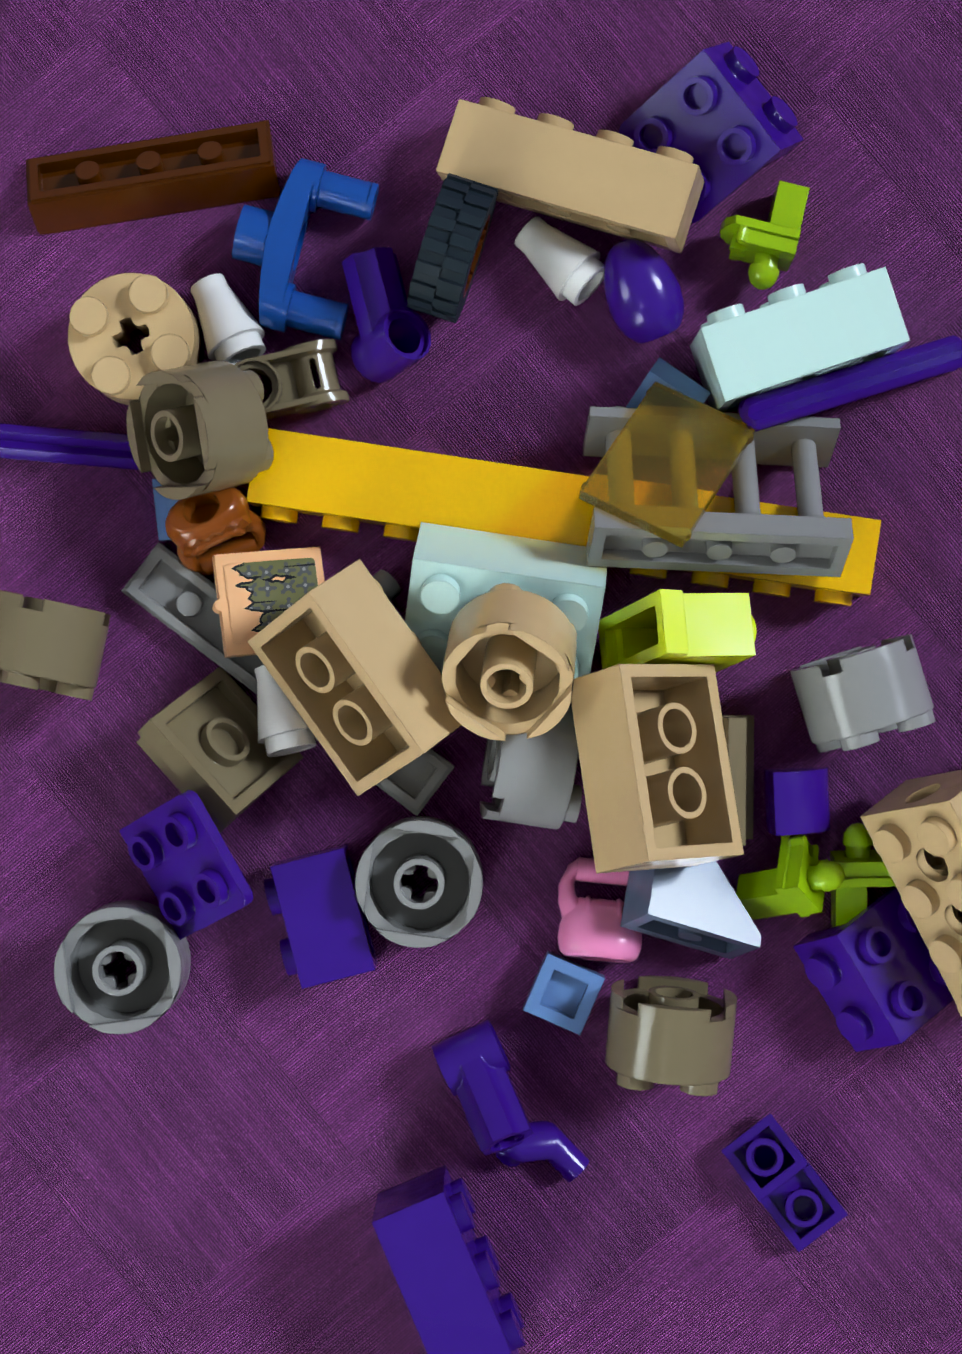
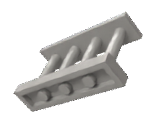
M590 406L583 442V456L606 457L608 507H594L586 545L587 566L841 577L854 540L851 518L824 516L819 467L828 468L841 429L840 418L806 416L751 433L743 427L739 413L636 409L622 406ZM631 458L669 460L672 510L634 508ZM694 461L731 463L735 513L697 511ZM756 464L793 466L798 516L761 514Z

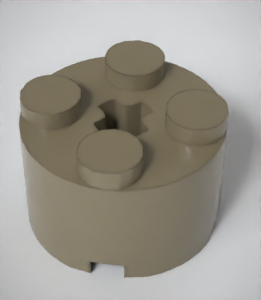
M215 360L151 372L143 376L136 385H144L139 400L129 401L126 418L129 446L140 472L151 471L156 480L162 485L153 487L160 495L172 500H181L241 486L252 481L259 472L268 470L272 465L274 451L268 439V424L262 403L264 387L261 379L254 371H242L232 363Z
M0 590V682L92 701L101 668L111 615L47 599L23 597V594Z
M638 976V987L624 990V979L614 982L611 986L605 1063L609 1068L617 1072V1085L639 1091L654 1088V1083L680 1085V1090L689 1095H716L719 1082L728 1078L731 1072L737 996L723 988L722 999L707 995V982L682 977Z

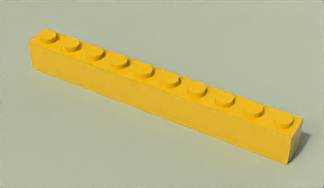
M268 428V439L274 451L272 465L268 470L259 472L249 482L247 493L248 503L252 506L261 507L260 518L297 524L298 513L323 516L322 528L352 533L359 532L360 522L383 525V537L417 542L420 524L425 522L586 547L594 507H608L607 479L270 428ZM633 483L634 508L672 510L670 488ZM696 492L697 511L735 513L734 498ZM760 502L761 514L798 516L797 507ZM823 511L825 517L851 518L854 540L841 577L689 571L692 572L691 583L728 588L729 578L754 581L752 591L754 593L790 597L791 587L815 590L814 602L851 607L853 596L864 597L871 593L881 520ZM630 568L629 574L666 579L667 570Z

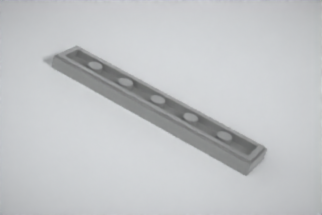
M158 542L121 592L257 694V680L254 669L264 665L257 655L224 657L219 614L212 610V605L217 600L215 583L199 572L185 568L177 554ZM431 748L376 784V786L418 816L455 766Z

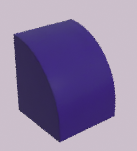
M828 767L764 769L766 826L768 832L775 836L820 833L831 830Z

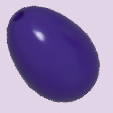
M632 238L615 244L606 257L604 288L609 311L617 327L627 338L640 344L653 341L678 329L684 315V299L680 284L668 264L651 246L641 240Z

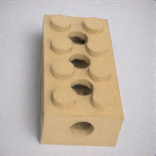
M962 770L905 780L862 814L860 818L962 1017Z

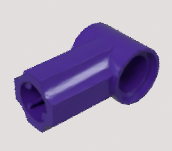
M373 247L367 251L351 254L342 261V266L359 334L353 339L351 345V358L356 369L363 377L371 382L383 383L393 379L429 352L431 333L422 317L410 308H407V295L396 254L393 253L392 247Z
M485 1020L432 1045V1050L441 1073L454 1096L458 1095L477 1145H479L481 1152L485 1156L509 1150L534 1134L507 1073L511 1071L508 1058L489 1020Z

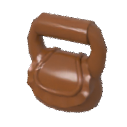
M234 487L178 500L170 508L165 520L167 535L177 546V555L182 565L202 575L211 576L214 574L213 555L260 551L265 544V523L258 514L249 509L248 501L243 493Z

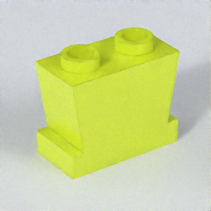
M659 589L604 617L599 622L598 634L602 669L617 664H714L716 673L756 656L755 640L757 628L755 620L751 615L749 593H683V590Z

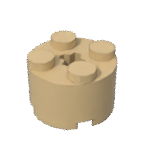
M121 273L109 276L90 287L71 307L68 345L74 365L91 386L118 403L129 405V401L139 400L144 385H136L148 373L199 364L201 362L204 341L202 330L195 314L171 286L156 276L142 273ZM136 329H139L145 335H150L141 340L143 351L138 354H134L127 346H124V344L131 341L130 333Z
M510 583L495 585L488 593L471 600L458 612L451 624L443 662L442 685L446 695L445 702L451 715L467 730L490 740L505 741L506 735L527 733V739L548 732L561 721L571 703L577 652V632L574 625L551 601L535 593L523 591L520 587Z

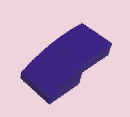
M771 1113L721 1150L798 1252L848 1215Z

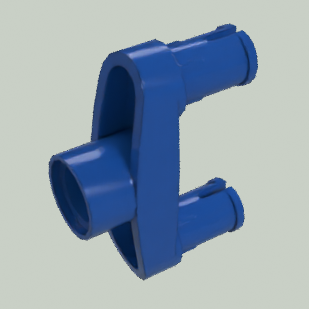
M301 158L293 168L274 212L244 204L234 236L232 259L262 266L259 289V323L261 327L280 332H286L287 327L341 340L346 325L349 304L296 291V284H293L311 212L316 213L317 208L320 207L371 221L377 202L379 184L326 171L327 164Z

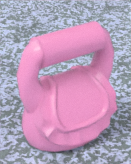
M579 857L568 864L558 884V904L562 919L559 924L557 939L559 950L564 956L613 963H631L638 958L642 948V933L620 927L624 901L619 898L616 901L595 899L589 895L585 898L577 897L574 885L575 881L627 886L629 871L596 873L594 858Z

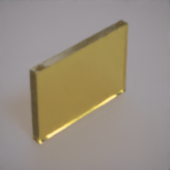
M655 381L652 387L646 391V396L589 479L582 484L579 499L682 548L691 539L694 528L746 447L753 442L755 429L734 417Z

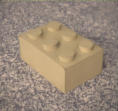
M360 559L309 591L247 641L357 796L423 755L461 726L451 715L445 702L446 695L442 685V673L422 647L417 635L410 630L385 595L380 583L373 578Z
M617 664L575 678L571 705L596 873L691 867L744 855L714 664Z

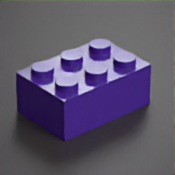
M446 1165L378 1193L372 1225L427 1354H519L518 1349L526 1345L521 1331L525 1326L520 1310L511 1292L504 1295L500 1294L498 1287L501 1285L497 1275L500 1266L495 1251L487 1235L479 1238L476 1237L473 1230L475 1222L472 1214L476 1213L469 1190L463 1178L452 1181Z

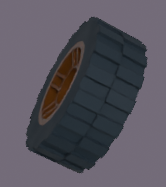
M451 173L447 175L436 199L423 237L409 288L407 308L453 323L457 322L470 291L487 239L498 196L497 188Z

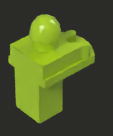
M779 180L773 195L767 222L734 215L727 217L721 223L720 237L727 244H730L729 259L751 263L748 270L749 280L753 287L758 290H766L772 287L779 277V270L788 271L796 255L810 187Z
M862 823L851 824L844 832L842 844L846 846V850L830 851V861L840 864L845 873L842 885L831 891L832 927L847 924L867 908V887H896L876 850H871L873 841Z
M785 835L781 838L777 868L740 874L736 894L753 920L797 913L801 918L809 917L810 914L822 913L825 892L833 891L842 885L845 879L843 867L828 859L818 860L819 847L817 844L811 845L806 835Z

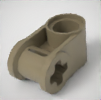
M335 339L305 342L288 347L283 351L246 358L235 364L242 371L252 370L257 375L265 377L271 382L272 392L270 397L263 403L267 420L295 413L304 414L322 411L350 401L348 391L341 390L333 358V353L338 350ZM311 365H315L321 385L319 389L314 385Z

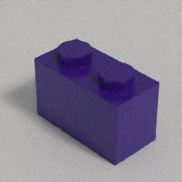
M343 844L275 862L270 867L273 877L264 879V888L272 915H283L288 938L281 939L279 943L288 976L298 974L301 988L304 989L375 970L378 960L367 918L357 901L355 889L356 876L348 845Z

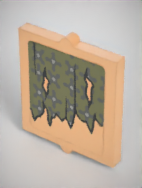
M320 546L213 555L212 563L217 600L213 603L212 610L219 614L224 657L257 655L247 641L305 594L325 582Z

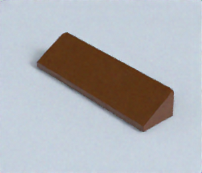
M269 120L26 159L28 207L37 232L44 235L274 198L280 195V184Z

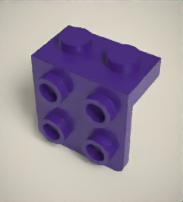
M729 41L703 49L629 116L619 128L620 134L634 141L632 147L656 153L659 146H667L684 151L694 158L693 164L700 166L704 185L691 223L703 219L762 167L787 155L804 140L795 128L798 122L791 108L779 97L770 96L757 79L759 69L754 60L742 48L738 46L733 47Z
M187 790L119 830L128 846L130 858L141 869L159 901L162 915L172 924L180 940L242 909L253 901V892L196 792Z
M892 887L847 924L810 933L793 946L804 964L808 979L820 991L836 1018V1024L840 1033L850 1042L855 1052L902 1044L954 1000L937 966L932 961L929 950L909 911L903 905L896 887Z

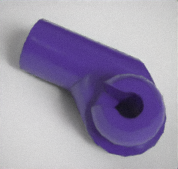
M548 1121L529 1122L534 1134L509 1150L496 1152L499 1161L509 1167H516L524 1162L547 1160L567 1182L574 1180L590 1162L555 1124Z

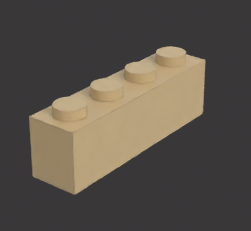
M481 97L478 104L462 99L458 100L436 168V172L443 181L451 173L497 188L498 196L496 201L624 238H634L652 246L682 253L704 185L700 166L693 164L694 158L690 154L667 146H659L656 153L632 147L634 143L632 139L610 130H598L596 136L574 131L573 123L552 114L540 113L537 120L516 115V109L510 104L490 97Z

